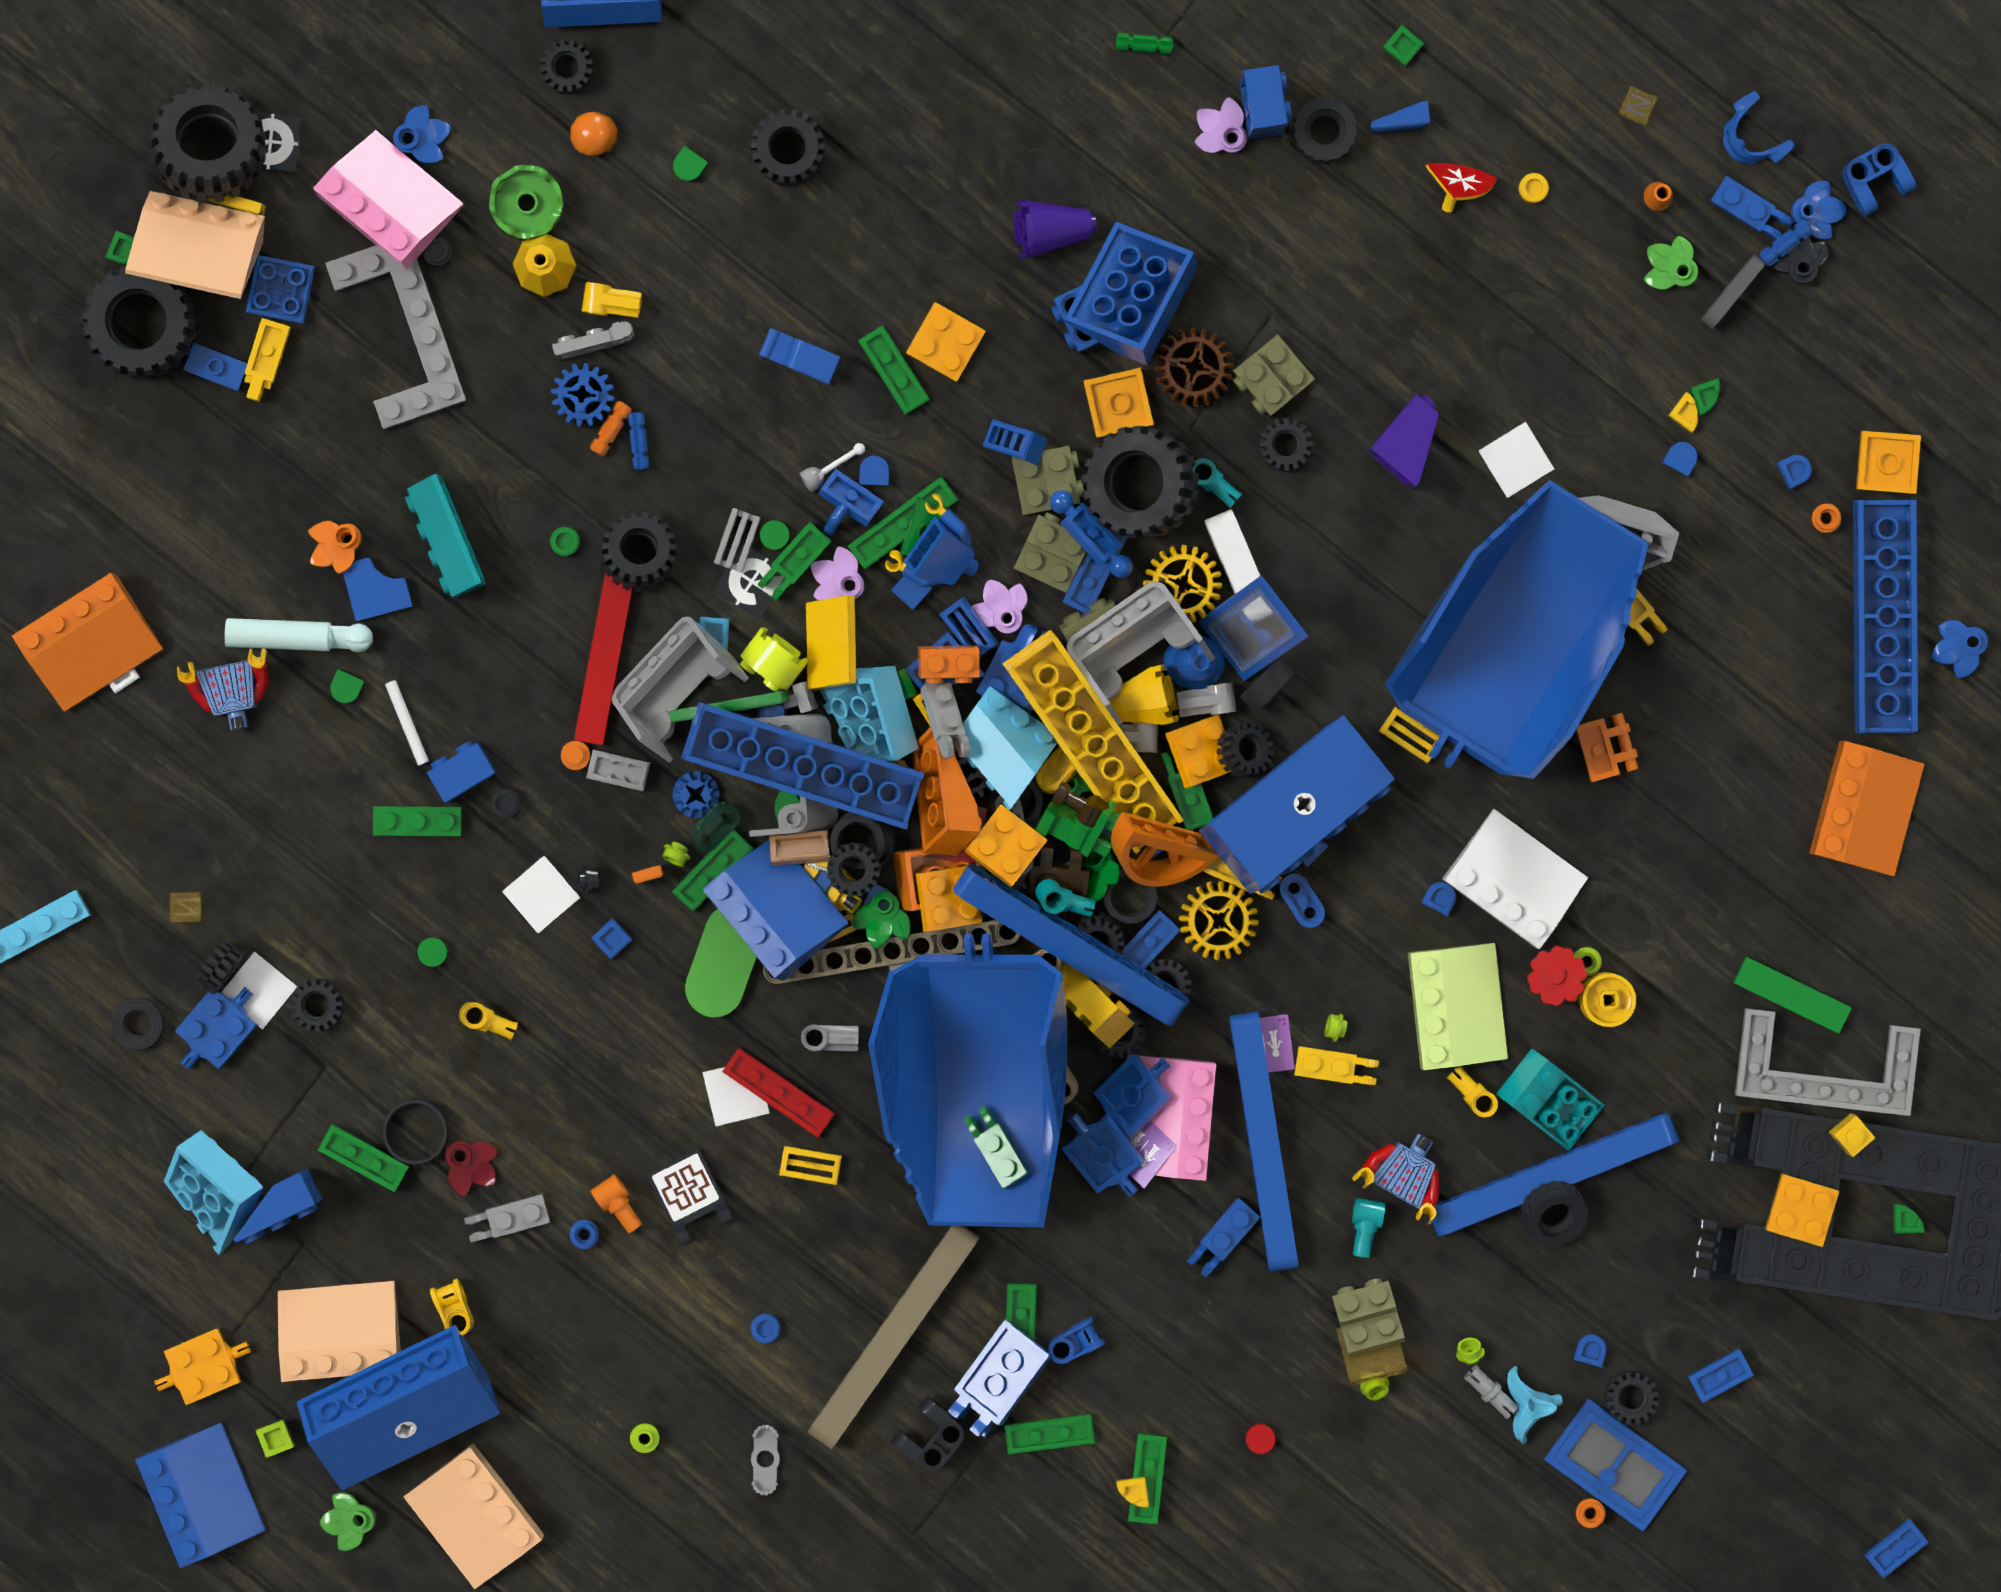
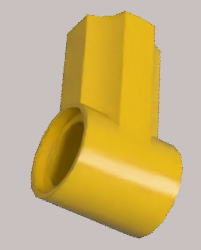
M586 282L581 312L601 316L613 314L639 318L642 293L612 289V286Z

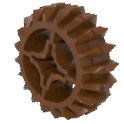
M1190 328V337H1186L1185 332L1179 330V341L1172 335L1168 337L1169 342L1173 345L1171 348L1165 344L1161 345L1160 349L1167 354L1166 356L1156 355V360L1164 362V365L1155 366L1154 371L1164 372V376L1157 378V383L1167 381L1168 385L1162 389V392L1165 394L1171 389L1175 392L1171 396L1172 401H1175L1178 395L1183 396L1182 406H1186L1188 398H1193V407H1198V398L1202 397L1204 404L1208 405L1210 404L1208 397L1210 393L1216 400L1220 398L1216 390L1217 387L1223 391L1227 390L1228 386L1221 381L1222 379L1232 380L1233 376L1229 373H1224L1225 369H1232L1234 364L1230 362L1224 363V359L1231 357L1232 354L1230 351L1223 354L1220 352L1226 346V343L1222 341L1216 346L1214 341L1217 339V334L1214 333L1210 340L1205 339L1206 329H1202L1200 337H1196L1195 328ZM1187 344H1196L1193 355L1190 358L1172 357L1180 347ZM1204 346L1216 357L1218 369L1212 368V366L1205 364L1203 361ZM1198 353L1197 361L1200 362L1198 366H1202V371H1197L1190 382V369H1186V364H1191ZM1170 366H1174L1185 373L1184 389L1172 378ZM1210 376L1216 378L1214 383L1208 388L1201 391H1192L1195 380L1198 377Z

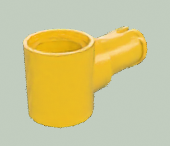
M467 1002L459 1011L460 1021L466 1027L478 1029L485 1033L488 1030L509 1040L513 1038L514 1033L506 1030V1027L516 1030L518 1025L517 1022L495 1015L493 1010L477 1002ZM477 1007L481 1012V1017L478 1022L469 1023L466 1018L467 1011L470 1008Z
M1462 1066L1455 1068L1454 1071L1460 1078L1458 1079L1451 1072L1447 1079L1464 1095L1463 1099L1470 1106L1471 1110L1484 1118L1493 1115L1498 1107L1495 1095L1487 1091L1481 1083L1477 1084ZM1484 1095L1488 1096L1491 1100L1489 1109L1479 1111L1476 1108L1477 1099Z

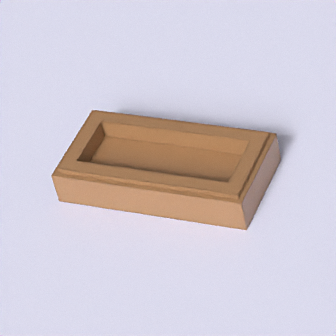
M828 830L769 835L771 866L827 862L830 859Z

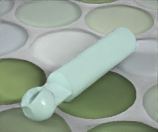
M227 618L225 624L226 647L329 651L331 648L350 649L354 652H364L371 646L373 641L371 630L363 624L332 626L330 622Z

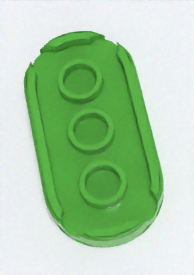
M719 909L712 913L706 923L685 984L686 997L690 1005L698 1013L708 1017L727 1015L739 1005L757 958Z

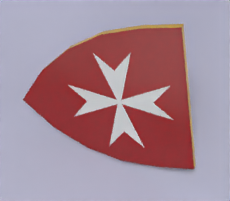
M1444 163L1426 164V168L1446 192L1442 210L1449 213L1453 211L1457 200L1475 199L1483 196L1494 187L1497 180L1495 176L1467 166Z

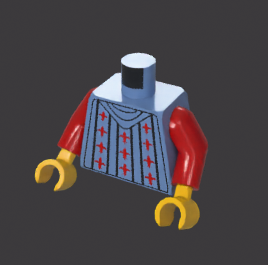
M262 648L261 657H256L253 655L252 649H250L247 661L196 671L197 676L195 675L194 664L188 662L190 670L188 673L181 672L179 666L177 667L178 679L185 683L192 698L206 712L213 713L214 716L227 714L231 730L246 728L248 725L244 710L257 708L258 702L263 699L269 683L267 665L265 663L267 651L265 648Z
M1420 1134L1416 1136L1410 1148L1398 1142L1396 1145L1388 1144L1372 1152L1362 1166V1169L1353 1175V1181L1357 1180L1360 1176L1365 1179L1363 1189L1373 1182L1418 1208L1419 1211L1416 1214L1418 1221L1422 1213L1429 1216L1428 1224H1431L1436 1216L1435 1207L1439 1196V1173L1435 1169V1163L1425 1158L1433 1142Z

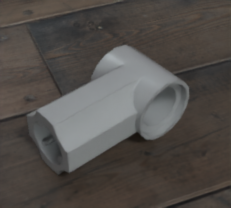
M1233 682L1210 685L1205 689L1176 692L1180 717L1206 713L1215 715L1237 711Z
M1132 722V724L1119 725L1136 752L1157 753L1158 724Z
M812 1024L805 1027L801 1032V1042L808 1050L858 1051V1026ZM816 1029L822 1034V1041L817 1046H811L806 1041V1034L810 1030Z

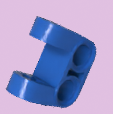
M1882 144L1853 159L1843 169L1842 176L1848 191L1864 217L1878 210L1877 202L1867 185V182L1888 172L1897 190L1903 196L1917 189L1916 182L1898 150L1890 144ZM1879 151H1884L1889 155V165L1883 166L1877 161ZM1853 165H1859L1863 168L1864 178L1862 180H1857L1852 176L1851 168Z

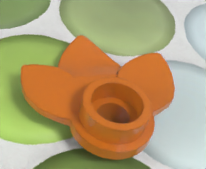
M324 521L308 530L311 537L319 543L310 560L312 565L317 567L333 565L338 574L347 571L352 566L355 560V550L362 541L361 532L356 526L352 524L338 526L332 521ZM352 535V540L349 543H344L345 536Z

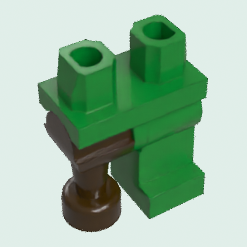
M1062 781L1035 831L1043 836H1046L1048 833L1064 841L1071 848L1080 850V853L1086 857L1089 856L1091 851L1106 857L1112 847L1111 838L1101 832L1104 828L1112 833L1113 827L1120 816L1119 813L1113 811L1116 803L1110 800L1106 802L1097 795L1090 796L1087 799L1071 793V786Z

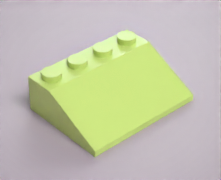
M1495 943L1408 952L1420 1068L1422 1070H1431L1508 1059Z

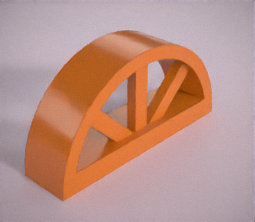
M1122 812L1118 817L1111 834L1113 851L1125 873L1136 883L1145 886H1168L1187 880L1203 871L1219 856L1201 833ZM1139 845L1147 846L1137 860L1129 857L1131 848ZM1158 849L1165 850L1168 853V858L1149 861Z

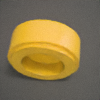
M1537 173L1526 175L1520 181L1518 187L1521 198L1528 203L1542 201L1549 190L1547 180Z

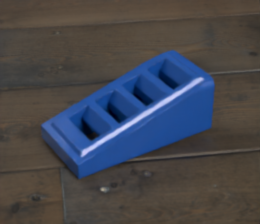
M1428 100L1374 120L1369 125V131L1371 133L1426 128L1430 123Z
M992 419L983 447L1037 465L1045 448L1047 438L1035 432ZM1002 429H1004L999 445H996L1000 437Z

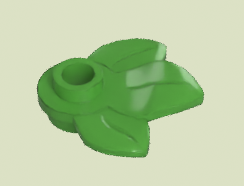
M1678 236L1673 241L1672 246L1658 243L1647 248L1648 258L1654 267L1644 277V281L1649 286L1659 290H1667L1674 285L1687 287L1697 280L1699 271L1696 263L1693 261L1694 250L1690 242L1685 238ZM1682 267L1689 269L1688 274L1685 276L1678 275V271Z
M341 1492L333 1494L335 1509L328 1511L322 1516L320 1526L327 1533L338 1535L339 1550H351L359 1546L363 1541L364 1533L369 1532L374 1527L376 1522L375 1512L369 1506L359 1504L350 1493ZM357 1515L363 1517V1524L358 1522Z

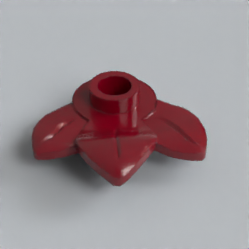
M458 1141L451 1144L446 1151L445 1158L447 1164L451 1167L448 1180L453 1189L461 1196H465L470 1190L472 1182L483 1186L495 1184V1171L489 1161L496 1156L498 1151L491 1144L484 1141H478L473 1144ZM457 1151L465 1152L466 1158L464 1161L456 1159L455 1153Z

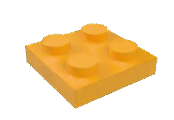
M934 302L906 354L957 382L986 331Z
M1141 367L1083 381L1096 438L1104 437L1109 433H1117V430L1123 427H1148L1154 425Z
M1861 431L1856 490L1916 494L1921 435Z
M1219 714L1165 733L1185 788L1229 773L1224 770L1226 763L1220 764L1219 759L1223 758L1222 754L1217 755V749L1222 748V746L1217 745L1218 740L1223 739L1221 734L1225 732Z
M1001 804L964 852L1008 886L1012 887L1046 843L1047 839Z
M967 865L916 873L924 932L982 923L981 910L961 899L952 889Z
M1781 1173L1765 1230L1823 1247L1839 1191Z

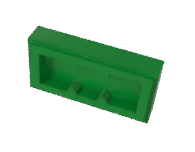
M920 497L917 498L900 550L901 554L907 556L933 518L939 519L941 517L938 513H929L926 510L925 503L927 502L932 508L938 507L939 503Z

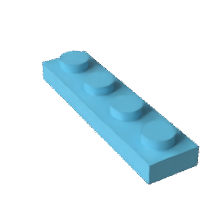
M78 890L70 892L1 929L0 964L91 916Z

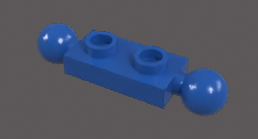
M1064 490L1054 492L1050 498L1051 508L1056 513H1064L1067 516L1060 524L1099 566L1108 560L1110 562V571L1115 577L1125 578L1129 576L1133 570V563L1129 557L1116 553L1122 546L1117 538L1107 528L1102 527L1098 523V518L1091 515L1087 509L1088 507L1083 502L1075 508L1070 493Z

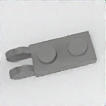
M616 322L606 331H603V328H596L587 331V336L575 338L574 335L561 337L558 339V343L552 344L557 360L560 361L624 344L626 341H631L634 336V330L629 322Z
M951 683L924 684L921 688V693L935 741L938 742L942 757H953V740L958 756L961 758L969 757L971 747L968 736L965 733Z
M543 1194L486 1209V1212L464 1218L466 1225L476 1224L485 1219H488L490 1224V1230L478 1231L470 1235V1242L492 1236L496 1238L551 1222Z

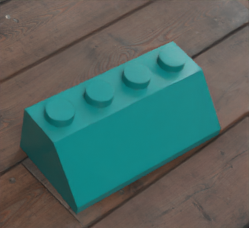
M434 474L407 488L409 496L405 497L411 513L417 512L420 523L416 524L422 540L428 539L432 550L428 551V555L433 566H439L443 577L439 578L444 593H450L453 598H456L487 585L442 476Z

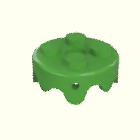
M518 165L494 180L490 193V212L497 225L508 235L524 240L533 239L549 233L559 222L563 212V194L556 180L543 168ZM524 195H531L535 199V206L530 211H523L519 207V200Z

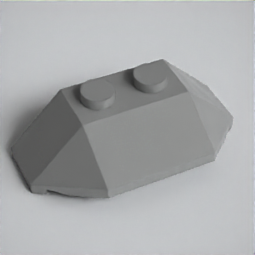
M1599 495L1579 498L1649 543L1642 570L1672 560L1679 532L1656 512Z

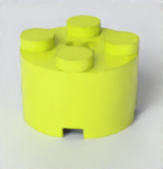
M761 627L740 655L743 659L740 665L753 675L757 672L765 678L763 683L773 691L788 690L806 666L808 660L806 658L800 660L798 657L801 652L777 634H774L772 638L766 635L769 629Z

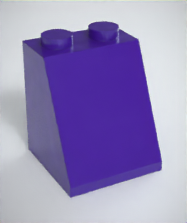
M1416 394L1367 451L1410 489L1416 487L1420 482L1439 413L1435 410L1437 405L1426 395L1420 398Z

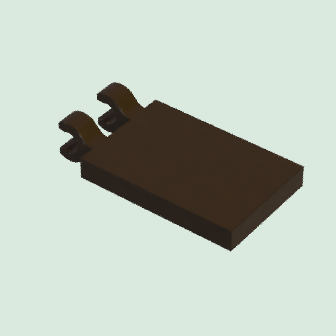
M1046 842L1041 848L1040 863L1033 862V867L1030 870L1027 897L1040 904L1036 898L1035 890L1040 882L1047 879L1056 881L1060 887L1071 890L1075 895L1087 897L1089 868L1081 867V851L1071 848L1069 866L1052 864L1054 843ZM1057 893L1049 894L1046 901L1054 899ZM1068 910L1065 913L1060 912L1056 914L1072 925L1076 921L1080 923V918L1084 916ZM1023 937L1022 948L1042 949Z

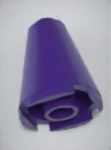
M1018 200L1015 204L1020 206V211H1014V236L1016 245L1022 244L1023 251L1018 252L1022 259L1032 258L1090 239L1092 232H1096L1097 229L1096 217L1091 215L1088 209L1030 200Z

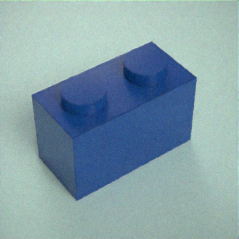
M468 741L455 749L457 755L447 760L446 756H443L430 764L432 770L427 772V775L444 803L450 802L497 773L480 743L472 745L471 741Z

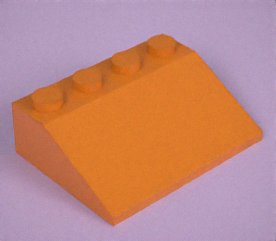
M109 573L12 635L28 663L64 712L164 650L119 577L112 573Z
M1839 741L1809 854L1895 876L1925 764L1866 746Z

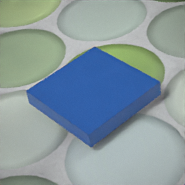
M258 255L246 313L305 324L316 267Z

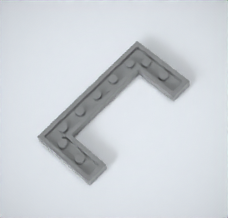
M373 246L325 263L336 292L391 273L428 382L373 401L384 430L467 401L418 259L405 270L378 246Z
M1745 1008L1735 1087L1736 1096L1906 1116L1911 1115L1921 1029L1889 1025L1883 1083L1769 1070L1775 1012Z

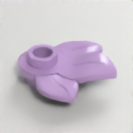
M1228 97L1223 102L1220 111L1214 109H1199L1197 111L1198 125L1204 132L1195 140V144L1200 149L1209 153H1215L1222 149L1226 152L1235 153L1245 146L1247 134L1242 127L1244 113L1238 103ZM1230 133L1236 134L1238 137L1237 142L1229 143L1226 138L1227 135Z
M839 546L835 551L833 561L820 560L811 564L813 576L821 584L813 595L817 600L845 595L855 596L856 599L863 593L864 581L857 573L858 562L849 550ZM848 580L855 582V589L852 591H847L844 588V584Z
M988 580L983 590L984 602L975 604L972 608L986 627H996L1004 634H1012L1018 631L1023 622L1021 612L1026 607L1028 601L1024 587L1021 584H1017L1008 590L1000 582ZM1006 614H1011L1012 621L1005 624L1003 617Z

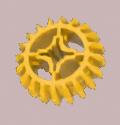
M1186 545L1181 546V554H1177L1175 547L1172 546L1170 547V557H1167L1164 551L1159 553L1163 560L1162 563L1155 559L1151 560V564L1157 569L1156 571L1146 569L1145 574L1152 576L1153 579L1152 581H1143V585L1158 581L1168 584L1172 587L1173 597L1179 606L1186 594L1191 593L1203 596L1204 598L1196 606L1182 609L1186 615H1189L1191 623L1196 622L1195 612L1198 611L1199 615L1204 618L1206 617V613L1202 609L1204 606L1210 610L1215 608L1209 602L1210 598L1220 599L1219 594L1213 593V588H1222V583H1213V578L1220 577L1221 572L1218 571L1211 574L1210 569L1216 565V562L1212 561L1206 565L1203 562L1208 557L1206 552L1202 554L1200 559L1197 558V547H1194L1191 555L1186 554ZM1174 561H1186L1185 567L1179 575L1174 576L1162 572L1168 564ZM1195 564L1205 574L1207 588L1201 587L1192 580V571ZM1188 570L1187 583L1197 590L1189 589L1187 591L1185 589V593H1181L1179 599H1177L1179 586L1168 579L1175 581L1178 578L1181 580V576L1184 577Z
M1218 881V890H1213L1212 883L1207 882L1208 892L1204 893L1202 888L1198 886L1196 891L1200 896L1197 899L1191 894L1187 896L1193 902L1191 907L1182 904L1181 908L1189 911V915L1179 916L1180 921H1188V926L1181 927L1180 931L1182 933L1191 932V935L1185 938V942L1190 943L1194 939L1197 941L1192 948L1194 952H1197L1203 946L1205 949L1202 956L1205 958L1208 957L1210 950H1213L1215 960H1219L1220 951H1224L1226 959H1230L1231 953L1229 949L1234 948L1237 954H1241L1242 951L1238 944L1242 942L1247 947L1250 945V942L1244 938L1246 934L1255 937L1256 932L1248 928L1249 925H1258V920H1249V915L1256 914L1257 909L1251 908L1247 910L1246 906L1251 904L1253 900L1250 897L1244 901L1240 899L1245 893L1243 889H1240L1236 895L1233 894L1235 884L1231 883L1228 886V890L1225 891L1223 890V881ZM1214 896L1230 898L1227 904L1218 910H1213L1204 903L1206 899ZM1237 905L1243 916L1240 932L1232 926L1229 920L1233 909ZM1229 908L1223 920L1231 930L1229 931L1225 927L1221 928L1218 925V928H1213L1209 932L1213 927L1214 920L1207 913V910L1219 915V912L1224 913ZM1197 909L1208 919V925L1201 936L1197 933L1194 922ZM1218 931H1225L1234 938L1232 941L1221 945L1207 942Z

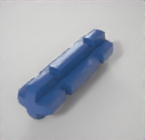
M1801 220L1794 225L1795 229L1793 231L1789 229L1772 243L1773 246L1771 248L1767 246L1760 252V257L1766 265H1773L1779 260L1777 258L1779 255L1783 257L1801 243V238L1805 240L1813 233L1812 228L1805 220Z
M641 412L631 413L628 415L629 426L632 428L630 430L631 451L634 454V458H632L633 468L635 470H645L649 468V458L646 456L648 452L646 429H643L645 418Z

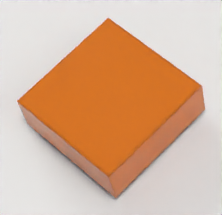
M661 864L633 872L632 876L634 883L638 884L662 877L664 871Z

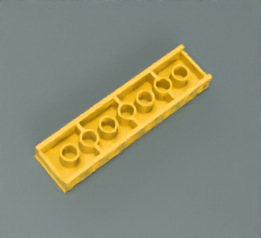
M1051 630L1002 663L1093 795L1100 796L1106 802L1110 800L1116 803L1113 811L1120 815L1122 812L1172 826L1177 822L1181 823L1183 821L1181 815ZM1139 845L1131 849L1135 852V854H1137L1141 851L1140 848H1142L1144 845Z

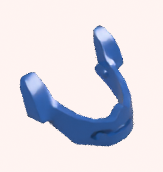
M1753 91L1733 104L1736 113L1724 126L1723 144L1729 155L1736 161L1752 165L1763 159L1771 158L1776 163L1795 147L1791 140L1775 148L1767 149L1764 152H1750L1745 149V142L1742 139H1738L1736 135L1739 120L1741 117H1744L1748 112L1747 110L1759 99L1758 93Z

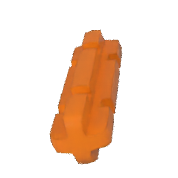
M621 401L616 402L612 409L614 413L608 415L598 432L600 436L598 439L595 438L590 445V449L601 456L606 454L609 449V442L612 443L622 428L624 424L622 420L624 418L627 419L632 411L628 405Z

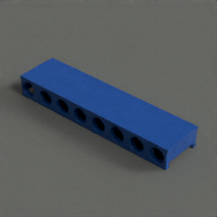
M1853 500L1855 734L1918 732L1917 500Z
M702 702L698 703L681 756L682 759L906 830L919 785L924 776V773Z

